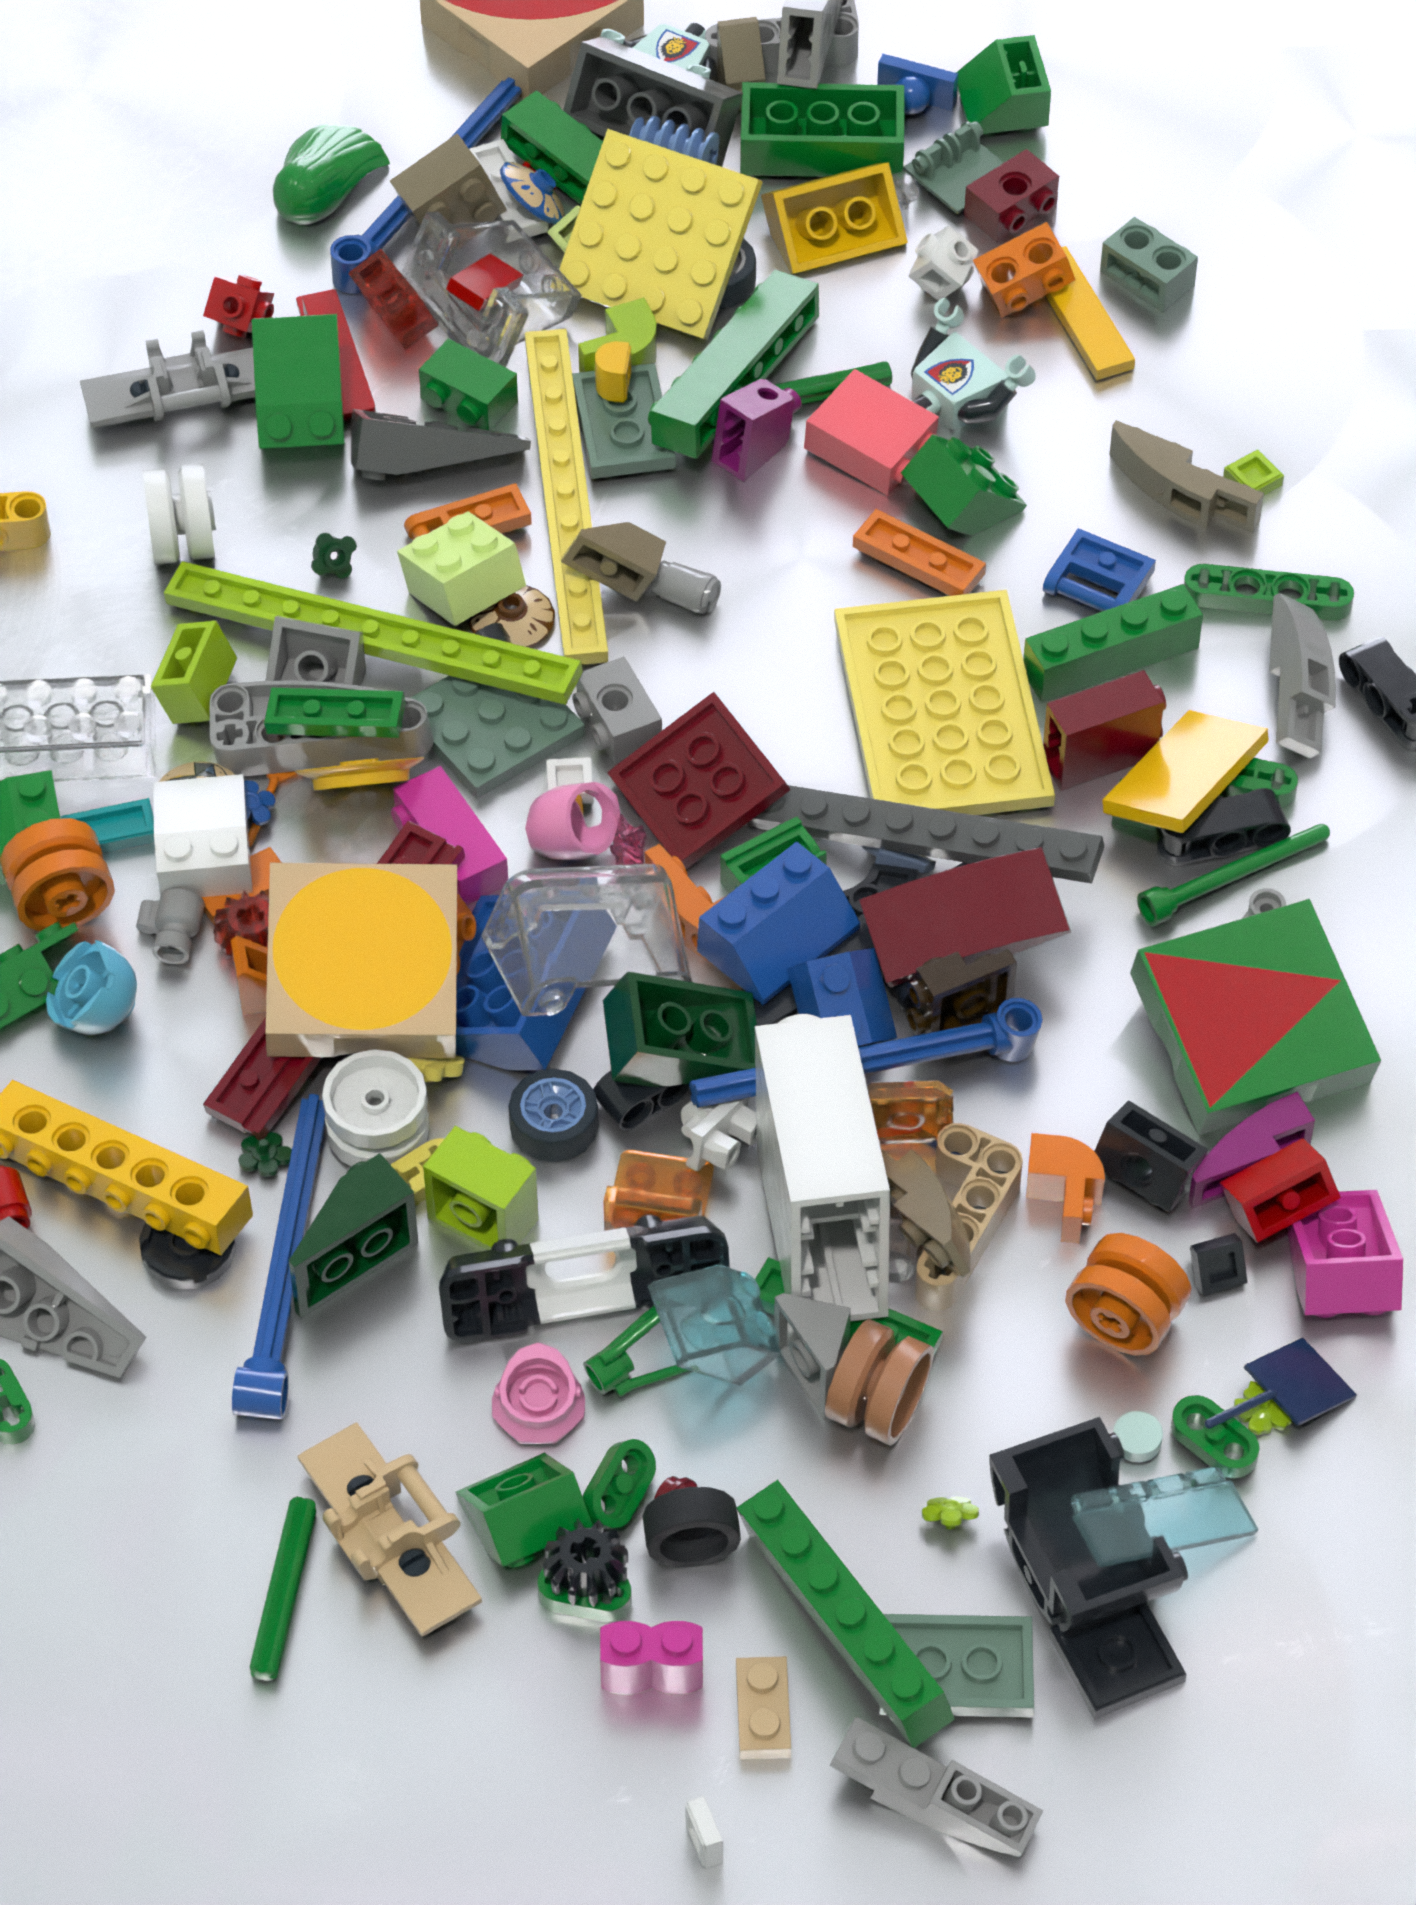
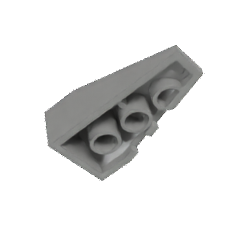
M9 1216L0 1221V1337L21 1343V1347L26 1349L47 1351L64 1357L67 1362L117 1378L122 1377L147 1337L46 1242Z

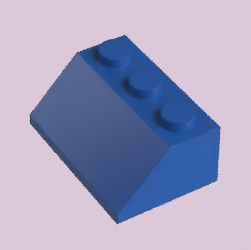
M795 842L699 917L697 952L746 992H752L753 997L764 1005L791 983L787 969L806 961L823 958L860 929V921L831 869L801 844Z

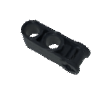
M1381 636L1339 655V667L1347 684L1358 692L1367 703L1371 712L1385 724L1400 745L1406 749L1416 751L1415 672L1409 666H1406L1394 652L1390 643Z
M1260 788L1249 793L1226 798L1217 797L1184 833L1161 828L1163 835L1157 843V855L1163 862L1172 866H1184L1202 860L1229 857L1240 852L1259 848L1263 849L1288 838L1291 833V827L1276 793L1272 789ZM1182 845H1185L1184 853L1181 854Z

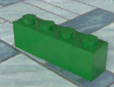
M536 90L502 114L501 139H504L506 145L513 153L525 162H528L535 170L542 169L551 175L556 182V186L581 205L603 141L595 136L586 125L577 122L564 112L556 102L547 99Z
M1180 584L1025 638L1023 661L1028 682L1040 702L1044 703L1198 649L1203 613L1184 584Z

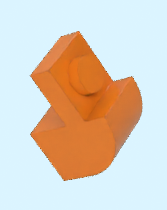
M1031 1133L1026 1199L1063 1202L1060 1242L1080 1244L1082 1225L1091 1226L1093 1205H1102L1105 1181L1102 1162L1089 1146L1077 1139L1061 1135Z

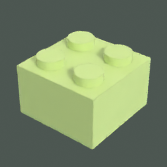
M469 511L452 517L448 523L428 534L418 536L412 543L397 551L409 594L454 626L526 586L515 543Z

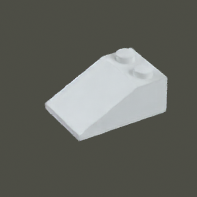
M244 775L153 782L154 842L160 896L162 892L172 888L190 890L200 897L253 893Z

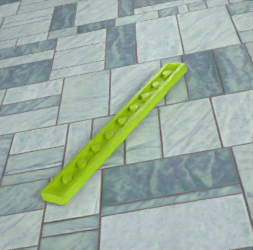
M181 561L163 592L166 604L271 631H273L276 616L360 631L363 633L364 654L564 705L567 704L583 673L581 660Z

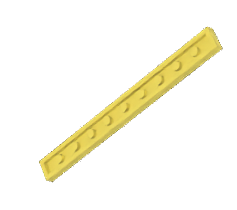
M555 329L525 332V347L563 656L581 660L582 665L607 663L608 646L599 582L561 563L562 556L581 529L592 528L567 330Z

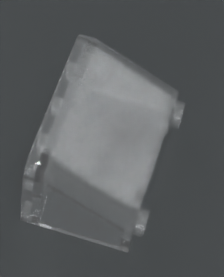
M658 864L523 870L514 874L503 886L481 935L522 1016L555 1015L567 1006L576 988L615 986L627 971L693 982L673 885L665 869Z

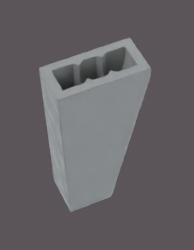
M785 0L782 6L777 84L817 89L843 0Z

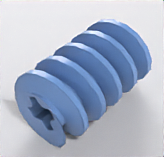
M651 116L646 125L644 118L638 117L632 125L629 134L631 137L714 165L716 164L720 143L719 135L716 132H711L705 140L703 129L696 128L690 137V127L687 124H681L676 131L675 123L672 120H666L661 127V121L658 116Z

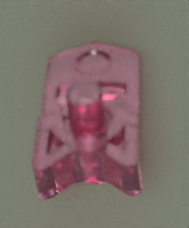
M620 814L613 844L609 848L611 853L615 855L617 869L627 879L638 880L645 876L643 848L645 847L647 835L642 825L633 827L628 823L624 815Z

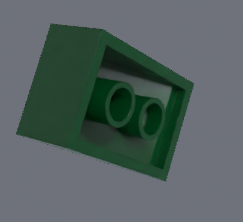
M627 971L602 1000L612 1081L650 1087L690 1084L692 1080L756 1068L755 1026H757L752 992Z
M381 1153L366 1162L356 1163L339 1179L289 1259L295 1312L300 1318L311 1313L419 1243L414 1191Z

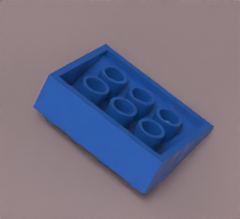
M591 892L480 896L472 911L476 920V934L472 940L464 941L459 953L460 970L456 975V1055L506 1070H546L616 928Z

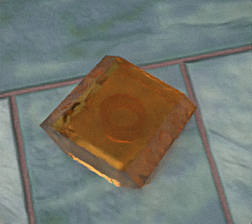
M939 1080L873 1082L867 1085L880 1144L932 1143L934 1140H937L939 1132L945 1126L953 1124V1090Z

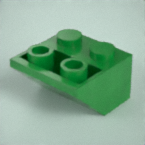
M1035 35L995 39L956 72L958 73L957 92L965 120L971 123L974 121L978 122L983 129V134L1049 126L1052 90Z
M932 434L901 472L904 478L948 529L970 536L1023 512L1028 506L1017 494L1019 486L1009 476L999 473L993 466L995 459L988 451L978 445L974 448L968 447L955 437H951L948 440Z

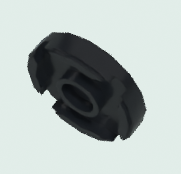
M146 1222L139 1237L142 1263L150 1276L164 1286L181 1290L201 1288L218 1280L231 1266L236 1252L235 1239L225 1252L219 1255L206 1248H195L184 1238L166 1230H156Z

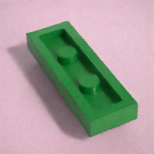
M271 687L264 725L267 734L399 738L406 700L403 691Z

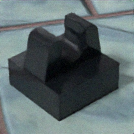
M1236 1233L1190 1245L1195 1284L1202 1295L1248 1283L1243 1243Z

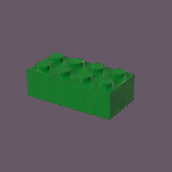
M742 82L741 174L828 177L873 164L889 162L892 178H903L904 85L819 83L817 89L777 83Z

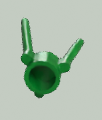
M657 1302L608 1346L583 1362L589 1379L601 1394L605 1395L613 1389L617 1396L621 1398L633 1389L672 1378L697 1368L698 1363L691 1360L629 1379V1373L634 1371L635 1368L626 1350L664 1319V1315L661 1312L662 1309L659 1308L663 1305V1302Z

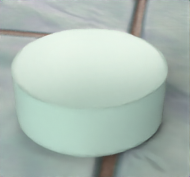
M1132 1411L1122 1415L1116 1421L1113 1432L1120 1439L1124 1450V1459L1138 1463L1146 1462L1158 1454L1161 1449L1163 1429L1160 1422L1154 1416L1142 1411Z

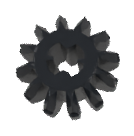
M578 1518L574 1523V1531L572 1532L559 1526L558 1531H556V1541H547L544 1548L546 1558L543 1563L544 1576L547 1580H551V1589L555 1596L568 1592V1601L572 1606L581 1597H588V1602L594 1607L598 1602V1594L613 1599L614 1594H616V1584H624L626 1581L627 1567L625 1566L628 1563V1550L625 1548V1545H620V1535L616 1529L603 1533V1524H601L599 1519L591 1528H584V1524Z

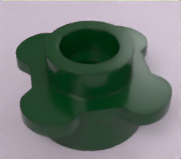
M321 533L316 538L313 547V561L311 562L313 572L317 575H324L327 572L334 573L339 578L348 577L352 572L350 561L352 553L357 548L356 541L350 536L337 538L329 533ZM332 552H337L335 559H331Z

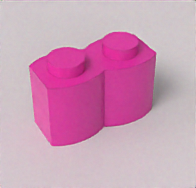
M617 1621L600 1627L601 1688L608 1692L626 1695L641 1693L651 1688L667 1694H687L703 1688V1627L687 1621H668L653 1627L635 1621Z

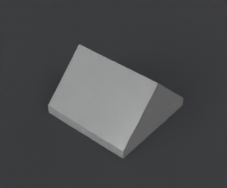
M280 616L275 617L265 681H321L361 686L366 673L362 632Z
M782 1293L775 1297L773 1348L825 1421L828 1419L825 1416L828 1391L836 1368L849 1343L851 1308Z

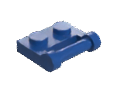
M1078 528L1049 570L1042 590L1050 595L1057 596L1061 594L1100 611H1105L1136 600L1154 573L1156 560ZM1071 573L1119 594L1114 598L1066 577Z

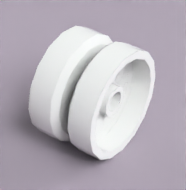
M203 463L181 466L178 472L180 494H172L170 475L164 468L143 470L154 564L177 563L180 557L177 535L185 534L188 554L194 561L215 558L212 531L216 530L211 490L207 491Z
M373 1049L354 1053L338 1062L326 1077L322 1092L326 1133L330 1148L342 1162L352 1167L358 1162H366L381 1153L388 1163L392 1164L427 1142L430 1129L427 1089L423 1074L411 1060L392 1051Z

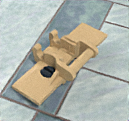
M356 1422L297 1456L298 1461L331 1506L330 1509L323 1513V1521L364 1581L378 1578L382 1585H386L421 1637L482 1603L481 1596L442 1542L451 1537L459 1529L461 1523L454 1513H447L417 1471L419 1464L413 1455H403L386 1463ZM400 1483L404 1485L429 1523L417 1527L411 1519L407 1522L402 1520L391 1503V1498L401 1493Z

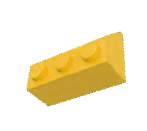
M889 162L873 164L760 194L770 235L791 274L908 243Z

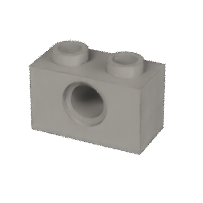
M625 656L583 671L576 684L577 693L572 695L573 704L578 716L581 719L587 718L591 724V733L597 748L600 751L605 749L614 764L620 763L662 731V717Z

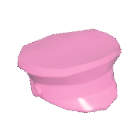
M537 1342L519 1349L508 1361L501 1380L495 1386L492 1396V1417L519 1444H556L584 1418L585 1396L582 1386L572 1373L568 1361L556 1348Z

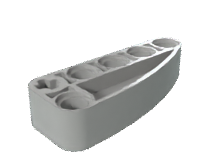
M301 680L254 681L222 685L212 693L210 698V741L217 764L229 769L235 775L243 774L244 777L339 766L340 762L378 758L379 761L416 758L428 753L434 742L426 707L421 702L405 697L406 705L399 738L267 734L264 720L271 687L378 690L364 686Z

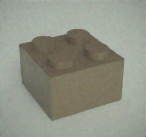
M455 134L389 180L416 226L440 257L459 246L465 239L485 225L492 223L500 214L507 211L482 165L458 134Z

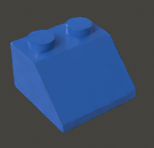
M875 948L849 951L806 961L787 969L799 1014H810L819 1018L851 1015L858 1047L898 1038Z

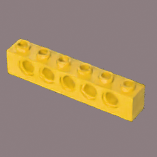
M13 1079L0 1093V1158L12 1159L27 1166L30 1171L38 1176L47 1175L66 1184L75 1193H86L105 1202L111 1209L117 1212L125 1211L144 1220L156 1230L169 1231L184 1238L195 1248H206L219 1255L225 1252L253 1216L248 1185Z

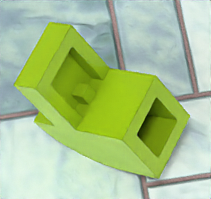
M645 298L605 309L606 335L578 343L579 373L595 371L596 351L602 345L614 341L629 342L632 366L655 363L657 357L656 320Z

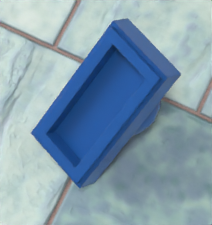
M882 53L878 61L877 85H904L905 115H916L922 112L928 105L953 111L957 103L958 73Z

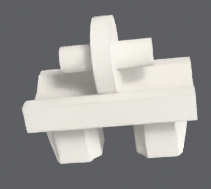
M749 1098L699 1108L693 1105L691 1100L682 1108L681 1120L683 1126L681 1131L686 1137L691 1139L694 1150L687 1158L686 1166L698 1172L707 1162H710L727 1171L735 1163L740 1152L741 1142L733 1139L734 1136L752 1146L757 1142L756 1112L748 1108Z

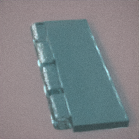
M1217 1466L1189 1471L1185 1474L1179 1473L1149 1479L1147 1482L1138 1481L1109 1487L1108 1490L1103 1488L1077 1493L1071 1499V1505L1075 1512L1072 1518L1099 1568L1152 1557L1153 1539L1162 1535L1171 1551L1175 1552L1253 1536L1259 1530L1231 1480L1225 1481V1476Z

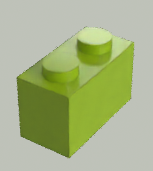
M217 621L178 624L150 687L172 724L210 721L211 695L217 688L226 685L237 661V656Z

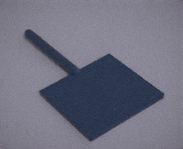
M1302 1337L1245 1364L1244 1369L1265 1392L1205 1420L1204 1425L1206 1428L1211 1429L1273 1399L1291 1420L1299 1426L1356 1398L1357 1394Z

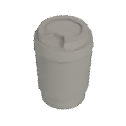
M663 560L660 562L656 577L651 582V592L659 595L664 600L693 612L705 614L706 612L710 613L718 602L721 592V581L711 573Z

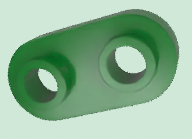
M1192 1395L1181 1399L1175 1405L1172 1414L1171 1430L1174 1437L1212 1469L1225 1477L1240 1478L1251 1473L1256 1467L1260 1449L1256 1436L1235 1418L1208 1429L1204 1425L1205 1420L1225 1410L1204 1396ZM1198 1423L1203 1429L1193 1430L1188 1425ZM1235 1453L1241 1458L1234 1460L1227 1458L1225 1455Z
M630 1439L612 1445L606 1452L582 1497L592 1524L599 1519L601 1524H603V1531L622 1527L629 1522L654 1478L656 1472L655 1456L650 1447L643 1441ZM622 1460H624L627 1465L626 1473L622 1468ZM601 1499L605 1504V1511L602 1509Z

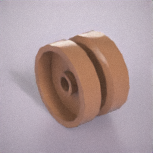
M867 1319L852 1336L836 1368L826 1399L825 1416L848 1428H852L864 1419V1430L867 1436L889 1446L893 1445L905 1431L923 1395L934 1359V1348L910 1336L895 1345V1335L891 1328Z

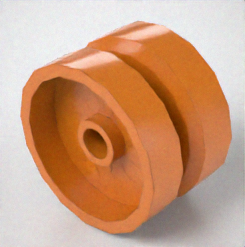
M65 818L50 819L33 824L17 833L6 844L0 857L2 872L8 889L11 890L19 920L33 930L42 931L58 921L62 928L75 922L77 927H80L98 917L110 905L115 893L113 879L107 863L103 860L102 849L96 833L85 822Z
M1113 1233L1105 1235L1098 1241L1087 1258L1086 1267L1077 1273L1066 1290L1065 1303L1071 1316L1080 1327L1100 1343L1116 1351L1134 1356L1150 1355L1159 1348L1170 1330L1171 1321L1179 1316L1190 1299L1192 1287L1186 1272L1174 1258L1157 1245L1138 1236Z

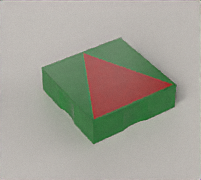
M1310 898L1144 947L1137 951L1130 975L1152 1027L1169 1053L1174 1071V1079L1199 1136L1239 1124L1270 1103L1295 1092L1299 1093L1304 1102H1311L1372 1082L1381 1063V1058Z

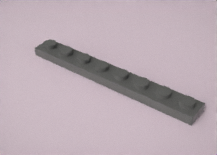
M788 785L791 789L788 793L747 823L748 827L770 830L798 816L802 821L803 827L812 838L970 864L1042 847L1052 877L1091 884L1093 883L1105 847L1103 836L791 785Z

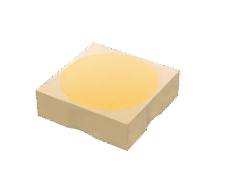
M270 863L265 1033L267 1057H336L376 1049L392 1051L405 1058H456L457 865Z

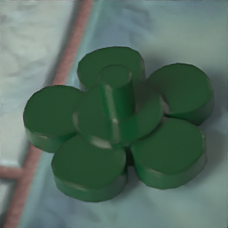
M274 1132L268 1133L265 1139L260 1141L255 1136H249L241 1142L243 1154L239 1156L238 1163L244 1171L250 1172L258 1168V1173L261 1176H273L278 1173V1165H287L290 1162L292 1149L288 1146H283L282 1136Z

